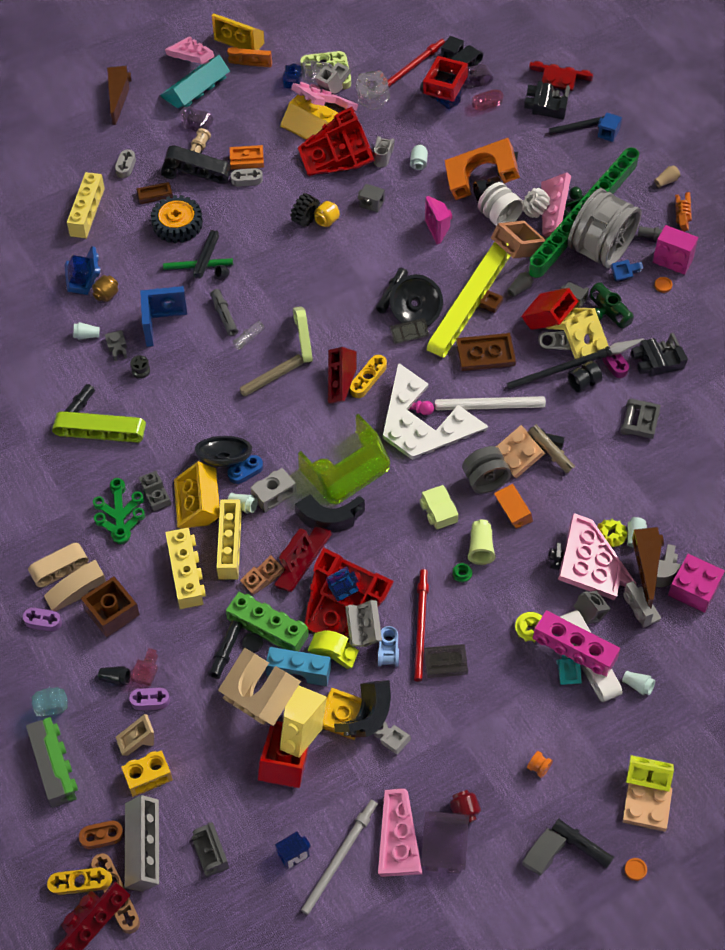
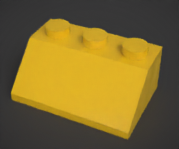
M212 14L214 40L232 47H238L239 49L259 50L263 46L264 31L224 16Z
M298 94L289 102L280 125L282 128L307 140L313 134L316 135L324 124L327 125L331 122L338 112L326 106L312 104L311 100H306L304 95Z
M198 461L174 479L177 527L180 529L208 526L220 517L216 468Z

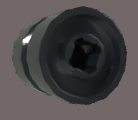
M498 176L487 178V181L484 179L474 181L473 190L477 202L489 186L501 182Z
M588 361L582 365V368L577 367L567 374L570 386L577 393L587 390L590 386L600 383L603 379L600 368L593 361Z

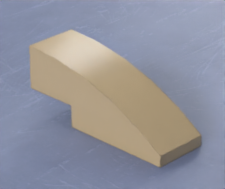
M94 560L62 579L44 597L51 611H57L80 600L88 591L100 586L106 580L97 561Z

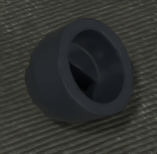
M217 265L214 272L216 279H226L230 271L224 265Z

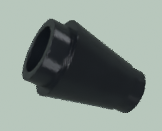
M125 666L100 668L98 678L99 680L119 686L128 685L131 671Z

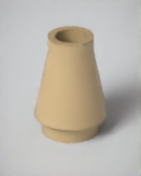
M674 165L668 166L654 179L656 186L660 188L677 181L680 177V171Z

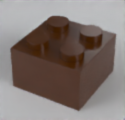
M115 576L80 598L85 612L106 638L140 615L137 603Z

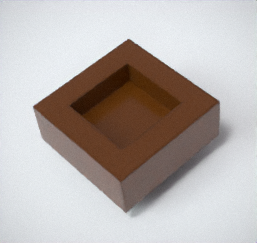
M488 290L481 299L479 307L496 313L504 297Z

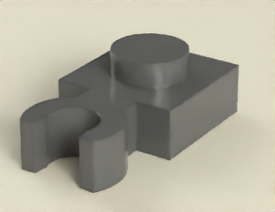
M123 331L105 334L109 352H112L114 360L118 361L117 355L123 354L126 359L127 353L125 348H127Z

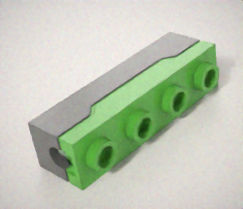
M51 717L26 725L51 807L54 808L68 803V801L76 800L75 791H78L75 778L70 779L69 773L73 771L69 759L64 760L63 754L67 752L63 741L59 742L57 737L61 735L58 724H53Z

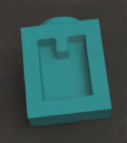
M561 655L562 659L556 660L559 667L560 685L582 683L580 665L575 663L573 659Z

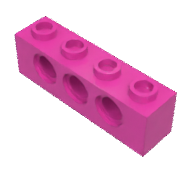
M547 610L534 629L533 639L540 645H546L555 650L556 653L565 655L573 659L575 663L584 665L592 669L594 673L605 677L608 676L618 659L621 649Z

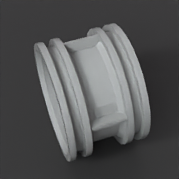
M603 188L597 189L580 209L569 233L568 247L573 250L576 249L580 254L589 257L599 264H603L606 268H611L610 265L621 258L631 243L641 220V209L614 196Z

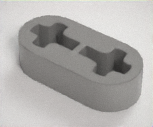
M124 150L120 153L115 166L116 174L119 178H127L131 175L136 162L134 151Z
M257 168L234 170L231 173V183L237 187L259 185L263 181L262 171Z

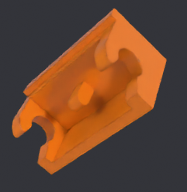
M513 483L494 493L516 529L533 522L530 510Z

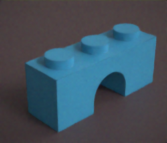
M274 647L269 648L266 660L269 662L266 667L267 676L277 666L288 674H298L305 677L307 683L321 686L328 685L331 657Z

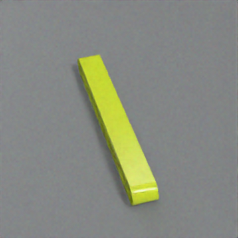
M496 242L493 243L427 345L428 352L443 358L448 354L456 338L459 337L479 306L481 299L490 289L510 258V255Z

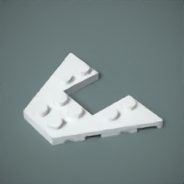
M400 363L398 364L383 432L384 440L413 460L422 454L434 452L435 449L442 446L446 447L483 430L484 432L487 431L488 426L459 405L437 430H434L409 412L408 409L428 388V383Z

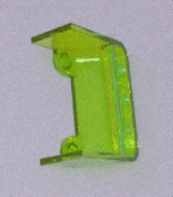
M359 414L356 415V433L359 435V441L363 447L336 465H333L328 459H319L312 463L302 451L298 452L299 470L326 500L332 504L343 502L390 469V459L377 432Z

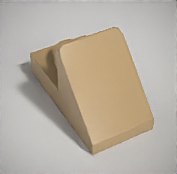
M144 714L116 736L122 755H130L141 745H154V731L148 715Z

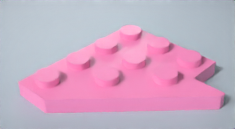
M574 513L570 521L558 580L590 592L597 591L601 596L615 600L619 585L626 587V584L634 581V579L593 520Z

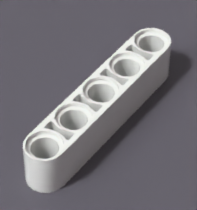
M578 610L559 616L591 633ZM580 665L601 702L622 695L621 685L612 669L608 676L605 677L594 673L592 669L584 665Z

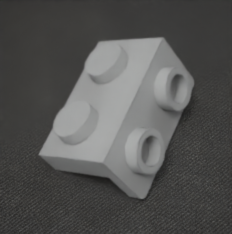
M634 581L627 583L624 598L632 608L636 619L639 620L642 627L644 628L659 622L661 617L653 604L651 609L645 601L643 588H638Z
M370 600L358 606L348 605L345 607L351 646L367 647L382 641L377 601Z

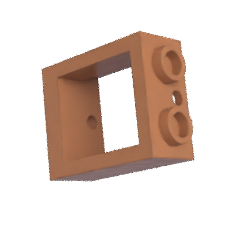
M525 221L498 223L491 236V239L513 259L532 256L546 240Z

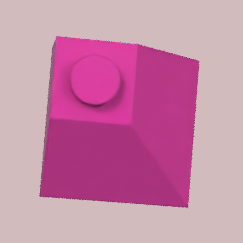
M426 196L425 222L438 245L442 242L450 228L452 213L450 209H447L445 203Z

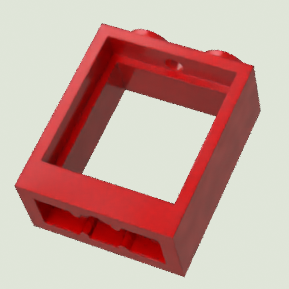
M437 56L423 80V94L454 102L468 77V63ZM439 70L456 74L457 76L453 83L435 80Z

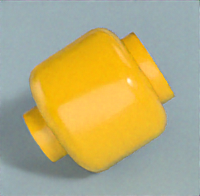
M330 201L323 202L315 209V221L320 226H331L340 216L338 206Z

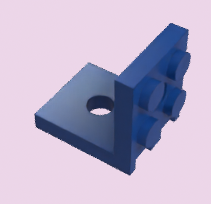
M184 286L140 290L142 326L147 347L154 346L152 318L188 315Z

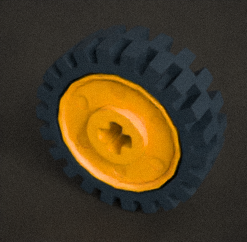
M173 195V199L170 196L166 197V201L161 199L160 203L157 202L151 212V223L154 233H156L158 238L160 237L163 241L166 239L169 243L171 240H173V243H177L178 240L183 243L184 239L187 241L191 240V236L195 238L196 233H200L203 223L199 204L193 199L190 200V197L184 199L182 195L177 198V195Z

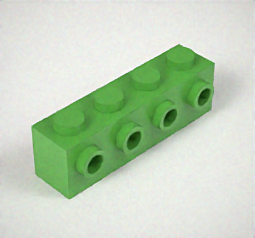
M238 592L226 609L227 620L240 622L243 626L242 628L259 634L263 639L282 649L299 652L309 637L308 627L305 623L289 618L286 613L272 609L267 603L256 601L249 594Z

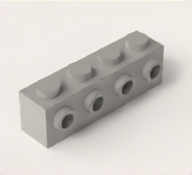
M140 795L125 803V888L144 892L159 885V800Z

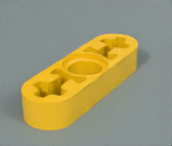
M373 356L353 379L350 386V394L353 397H364L387 368V360L384 356ZM365 374H372L373 378L366 379L363 376Z
M101 867L57 872L49 877L47 887L57 895L105 890L111 885L112 875ZM83 875L85 878L84 884L81 887H76L75 879ZM101 875L105 876V879L101 880V884L95 880L91 881V877L96 879L100 878ZM59 880L69 884H60L59 889L55 887V883H58Z

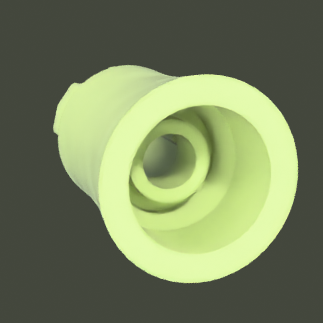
M480 519L472 523L468 560L477 565L490 564L496 557L493 548L491 524L487 520Z

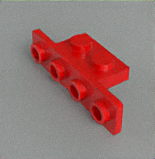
M540 61L530 62L529 64L530 70L544 72L542 82L549 83L554 88L565 90L566 86H570V91H573L576 78L593 81V73L588 70L577 71L572 67L561 68L556 64L544 65Z

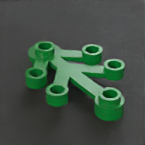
M114 478L110 482V490L114 494L115 509L107 505L101 496L93 499V505L95 509L102 510L115 519L116 526L107 521L103 513L95 514L94 521L97 526H102L111 532L114 542L125 544L131 537L130 530L145 518V512L142 508L135 509L137 505L143 503L144 498L141 492H134L131 496L132 500L123 508L122 494L126 490L125 482L120 478ZM133 511V517L124 525V519Z

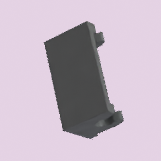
M213 822L192 831L193 836L191 837L205 876L209 877L229 869Z

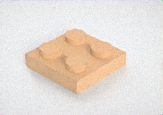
M522 425L496 446L501 451L504 461H506L511 474L516 479L545 454Z
M628 783L622 823L666 832L672 788L668 792Z

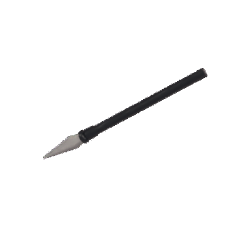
M644 338L614 343L610 347L606 346L605 349H600L592 354L506 383L507 387L510 390L585 364L588 361L606 358L607 356L610 357L613 354H621L640 343Z

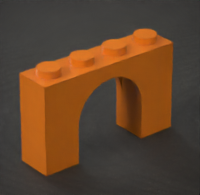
M509 138L444 160L450 190L455 200L472 195L469 176L476 167L482 164H496L503 183L520 178L514 150Z

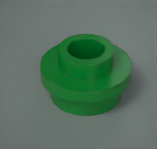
M459 563L453 568V578L458 582H467L472 577V569L465 563Z

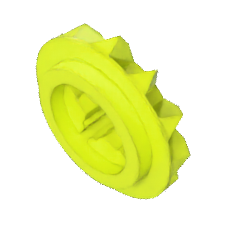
M611 518L610 520L604 519L601 523H598V529L611 547L620 546L625 542L628 532L626 531V525H622L620 520L615 521ZM615 528V533L608 536L609 530L611 531Z
M526 612L517 618L515 631L525 642H536L533 639L534 631H528L527 628L528 625H537L542 615L535 612Z

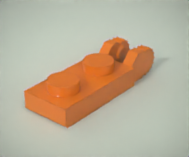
M230 47L227 50L229 63L272 67L271 51L239 49L238 47Z

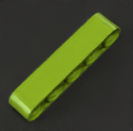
M62 411L56 413L52 432L63 437L141 442L146 422L137 417Z

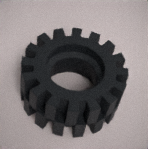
M308 193L300 195L299 199H296V204H293L294 208L291 209V220L303 227L309 226L313 219H315L314 212L319 207V200Z

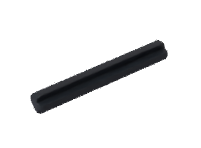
M211 230L193 271L195 278L198 277L200 279L203 277L219 238L217 230Z

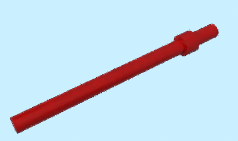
M441 38L435 44L428 46L426 51L375 90L376 93L380 95L428 56L434 55L445 43L444 39Z
M426 569L420 570L419 583L417 584V593L419 595L414 681L417 682L422 681L426 595L429 593V584L427 583L428 571Z

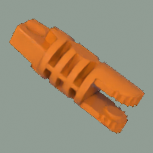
M686 192L685 200H681L679 194L675 195L676 223H680V228L683 232L689 231V221H692L690 192Z

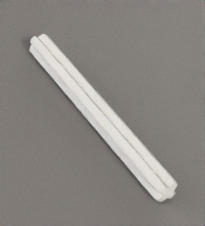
M544 396L436 399L435 410H454L458 405L465 410L545 407L546 400Z

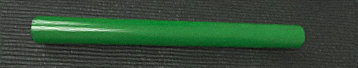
M233 258L209 260L207 267L234 265ZM197 261L163 263V269L195 268Z

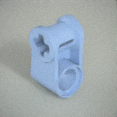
M386 626L381 630L382 641L379 642L378 667L382 665H395V667H398V631L392 626ZM392 637L393 640L387 641L384 638Z

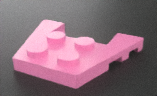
M300 82V84L293 83L291 90L301 96L304 95L305 99L311 100L312 104L324 106L325 102H329L345 109L353 106L354 110L357 111V103L334 95L329 90L320 89V86L316 84H311L310 86L307 83Z

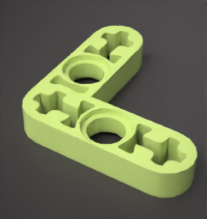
M342 51L305 55L300 60L301 68L305 71L320 70L324 66L333 68L337 62L349 67L346 54ZM350 74L345 79V82L342 83L343 89H348L351 86Z
M302 306L293 308L295 324L298 326L303 363L313 362L306 312Z

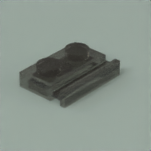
M465 644L424 648L427 678L468 675Z

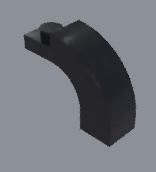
M311 494L295 503V514L305 525L312 529L315 527L330 530L331 533L352 528L354 526V518L361 516L365 511V500L361 496L340 508L333 509L320 505Z
M381 680L361 683L362 703L359 713L352 720L335 723V732H344V736L368 737L376 733L385 722L389 712L391 701L390 681Z

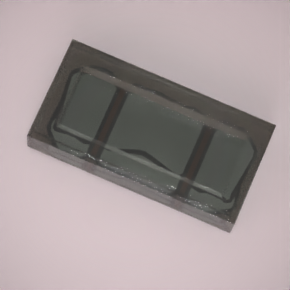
M425 318L389 327L394 344L429 336Z

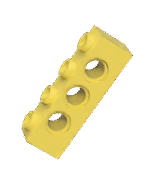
M85 172L67 220L71 237L87 239L105 189L102 174Z
M220 500L217 552L219 580L239 579L242 517L240 500Z

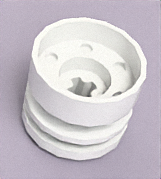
M498 182L489 186L481 195L478 201V209L497 226L498 223L515 222L524 209V202L516 194L512 193L511 189L507 188L504 183Z

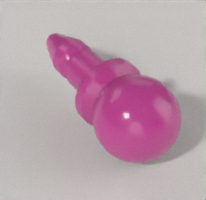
M417 401L409 409L416 410L417 414L421 413L428 416L433 413L434 405L430 401Z

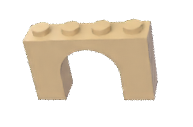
M244 648L218 691L224 694V700L264 725L265 722H268L274 726L301 681L275 666L262 688L253 695L255 685L269 662Z

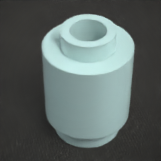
M416 145L411 150L410 166L415 170H423L427 166L428 152L423 145Z

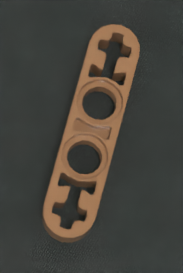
M103 853L97 854L92 859V868H98V862L103 861L112 878L116 879L117 883L124 888L111 858ZM101 875V878H97L100 884L101 880L105 879L103 875ZM128 898L125 906L120 908L114 915L122 931L131 934L140 927V920L130 898ZM126 912L130 919L133 920V925L130 927L126 924V919L123 915Z

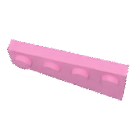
M406 789L385 790L378 866V874L381 877L422 874L409 795Z

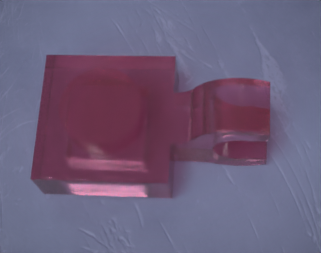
M149 648L144 661L137 660L130 677L131 681L148 686L152 685L158 670V666L155 664L158 658L157 650Z

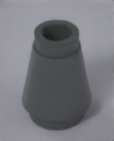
M527 272L520 273L507 290L512 297H515L532 287L534 280Z

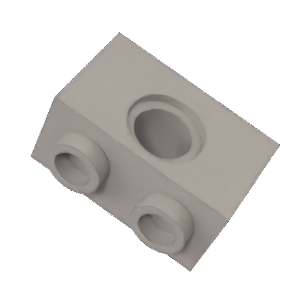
M281 468L278 471H273L263 480L255 482L251 486V494L254 498H257L258 505L266 513L297 494L296 483Z

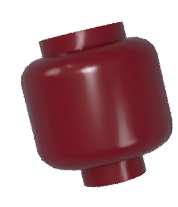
M468 790L452 795L453 799L449 804L455 820L464 821L465 824L477 820L476 815L481 812V808L475 793H469Z

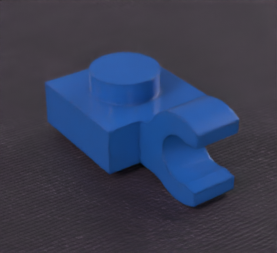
M629 260L615 262L610 265L615 282L630 279L633 277V273H639L642 271L641 269H644L642 262L630 264Z

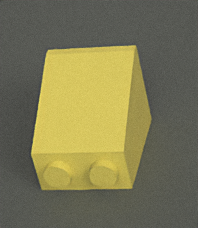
M298 685L284 708L280 750L298 758L302 755L322 730L326 696Z

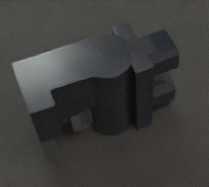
M538 81L537 86L528 85L526 96L535 98L526 97L524 108L532 109L533 115L538 113L542 116L564 119L570 86H566L565 95L560 96L559 90L554 91L553 85Z
M673 332L666 343L665 341L658 343L655 338L642 340L640 345L632 348L630 352L633 360L640 358L642 362L637 364L639 374L648 373L649 377H653L655 374L659 375L682 370L688 361L682 346L679 345Z

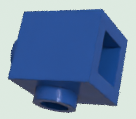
M606 112L604 118H600L598 123V137L613 142L620 130L622 117Z

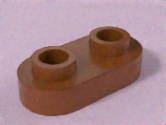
M107 821L85 826L79 833V841L84 848L95 849L119 843L123 838L124 832L119 822ZM111 832H116L115 836H109ZM89 837H95L93 841H87Z

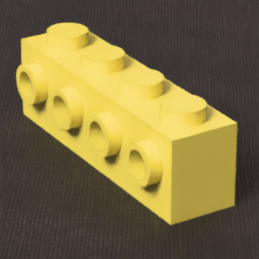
M189 528L165 532L180 609L204 605L202 597H205L206 593L204 585L199 583V580L203 578L201 568H196V563H199L197 551L193 552V546H196L194 534L190 535Z

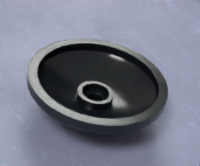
M418 274L408 275L400 279L393 287L390 294V308L395 318L403 325L422 322L426 327L439 317L443 308V295L439 286L429 277ZM416 301L417 306H413L411 302Z
M235 436L210 437L200 441L195 446L197 458L206 464L221 468L237 465L245 461L252 454L251 443Z

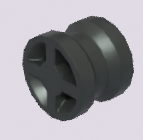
M142 355L131 359L130 365L133 376L139 379L147 377L150 373L148 359Z

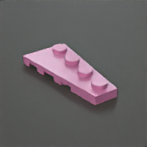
M190 36L165 49L168 56L200 64H206L210 59L214 58L212 50L206 46L203 47L201 43L197 44V41L195 39L192 40Z
M567 172L541 182V189L550 197V204L542 215V235L546 238L563 221L571 175Z

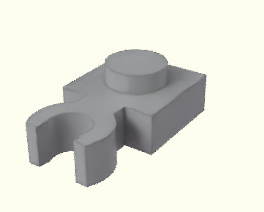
M386 722L381 726L382 730L374 733L375 737L381 738V743L396 754L411 740L409 734L395 725L388 728Z

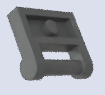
M628 399L626 403V416L624 424L621 425L620 432L624 435L633 434L654 439L661 405ZM640 409L637 426L631 425L634 410Z

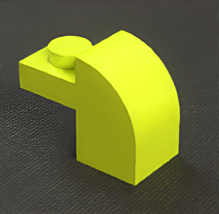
M333 631L315 633L307 650L312 654L331 657V659L346 669L353 667L359 652L358 649L347 642L349 638Z

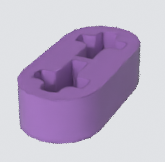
M29 608L23 613V620L28 628L51 632L58 630L62 625L60 615L55 611ZM33 615H35L36 618H33V620L30 621L29 618H32ZM55 618L56 621H53L52 624H49L48 621H52V619Z
M164 688L136 689L132 691L129 697L131 706L135 710L164 709L170 703L169 693ZM159 695H163L161 702L157 700ZM139 696H142L141 703L136 701Z

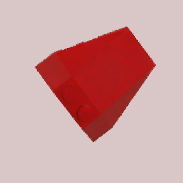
M353 106L337 113L331 122L327 125L324 124L316 135L313 134L298 147L308 176L356 169L375 161Z
M323 547L313 569L314 575L305 618L308 630L314 633L333 631L348 638L349 631L345 607L348 605L358 606L370 600L377 601V606L379 607L386 599L394 581L378 573L374 574ZM345 569L351 577L352 583L347 586L343 580L345 577L342 578L344 586L336 592L328 577L333 576L336 583H338L336 573Z

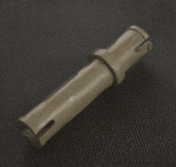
M537 424L528 431L552 457L551 460L556 462L566 474L575 467L564 455L565 452L560 450Z

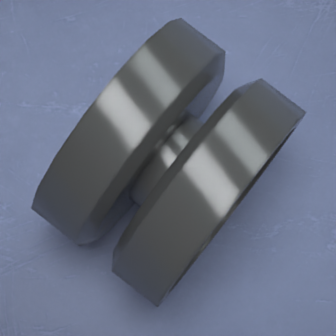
M488 446L471 453L462 464V469L475 493L483 494L495 491L508 482L511 477V470L506 461H504V457L498 447Z

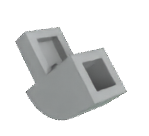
M337 62L332 69L324 66L315 79L318 86L332 93H338L343 89L342 83L349 76L351 70L349 67Z
M668 544L664 561L659 560L656 587H665L672 584L681 564L676 563L678 554H675L676 546Z

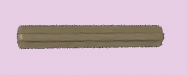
M299 354L241 386L239 388L240 393L244 397L303 364V358Z

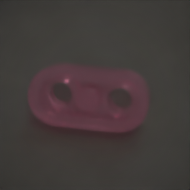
M494 89L477 94L472 99V106L476 110H485L498 106L503 102V93L500 90Z

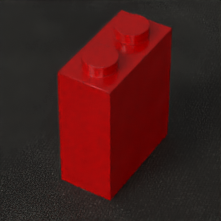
M570 288L540 293L521 317L530 330L560 325L579 301Z

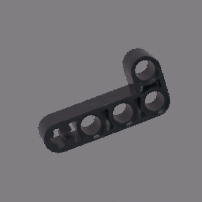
M171 145L167 149L161 175L166 179H173L178 170L223 184L228 181L231 166L226 161Z

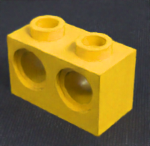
M162 750L150 752L144 758L131 760L121 767L132 797L173 781ZM155 765L161 766L158 770H152ZM136 773L141 774L139 778H131Z

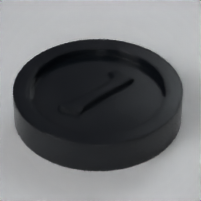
M257 633L247 634L242 641L243 648L253 653L258 652L263 646L262 637Z

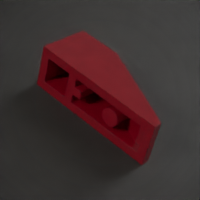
M345 347L328 350V404L345 401L357 369V351Z

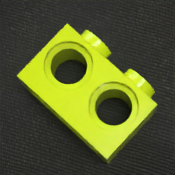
M631 755L626 783L670 792L674 766L671 763Z

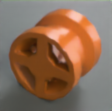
M537 751L528 763L527 769L530 771L534 770L537 772V776L543 778L551 767L553 760L543 757V754Z

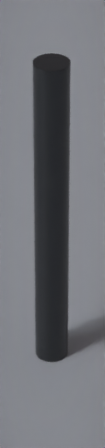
M604 116L549 128V134L552 135L597 125L600 118H604Z

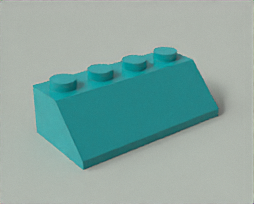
M219 54L210 59L208 63L199 65L161 93L160 96L176 108L182 106L186 108L192 104V99H198L203 96L204 90L207 89L209 91L215 87L214 83L216 81L221 82L224 80L230 70Z

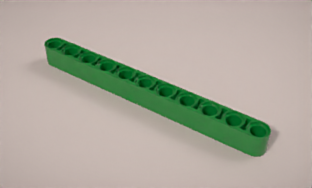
M629 147L623 151L531 256L528 270L530 276L534 278L542 277L568 247V237L572 225L590 195L599 188L614 194L636 169L639 158V151L636 148Z

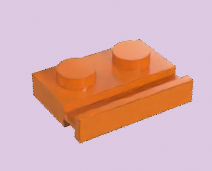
M263 145L229 147L231 170L264 167Z

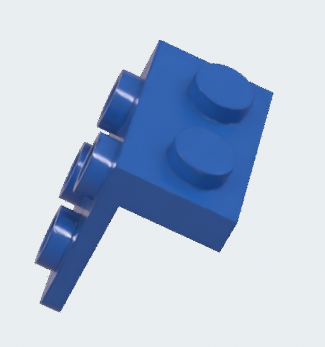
M91 246L84 263L66 260L64 267L67 292L88 295L92 285L95 283L96 277L100 275V267L98 266L99 254L96 253V247ZM90 261L91 274L86 282L87 274L85 275V268Z

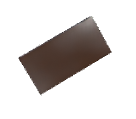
M169 182L136 188L140 204L160 201L161 199L165 200L169 196L173 198Z

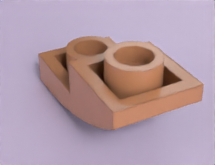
M270 555L257 569L253 567L240 581L254 595L278 578L284 572V568Z

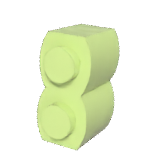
M444 485L422 492V497L419 501L421 508L428 513L427 518L430 525H434L437 530L458 522V512Z

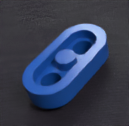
M251 455L245 461L231 466L228 469L229 481L234 484H241L261 473L263 470L262 459L257 455Z

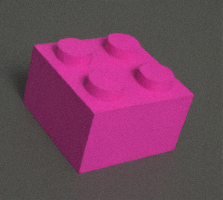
M665 225L657 239L653 263L685 275L693 261L698 237Z
M687 554L671 584L668 596L705 613L722 581L725 570Z

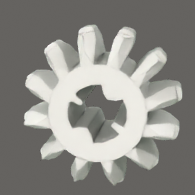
M533 188L531 192H528L527 196H524L523 211L529 217L538 218L540 214L543 215V212L547 210V206L550 204V197L543 189Z

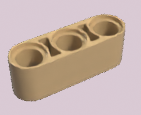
M73 543L34 562L29 566L28 571L37 587H44L86 565L89 559L81 545Z

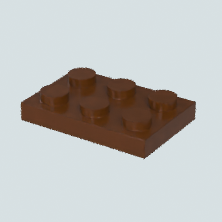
M510 333L456 338L461 371L516 366Z

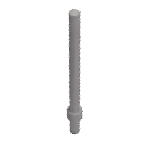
M370 800L364 811L359 813L355 819L354 827L302 907L301 911L304 914L309 915L359 833L370 822V816L378 805L374 800Z

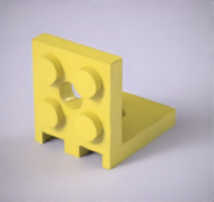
M573 308L560 325L546 327V329L565 331L575 359L592 354L600 349H605L608 346L595 308ZM586 334H588L590 337V340L587 344L584 342V337Z

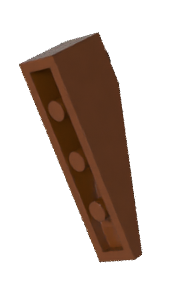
M127 65L107 67L110 113L113 125L117 124L130 89L129 82H132L131 72L127 71Z
M658 527L634 529L632 536L644 597L650 609L654 600L661 546H664V538L662 534H659Z

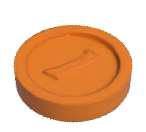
M659 277L656 279L654 287L661 293H667L672 289L673 284L669 278Z
M639 858L629 859L625 865V874L631 880H642L647 874V865Z

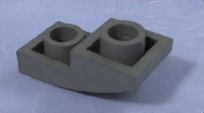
M157 471L138 477L153 511L172 505Z
M547 828L528 852L522 865L541 876L552 864L554 856L565 846L566 838Z

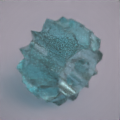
M59 687L42 689V691H37L32 696V708L37 716H57L68 708L67 695L64 689H59Z

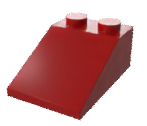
M276 721L274 726L270 725L260 758L258 781L300 788L309 746L299 758L280 750L283 722Z

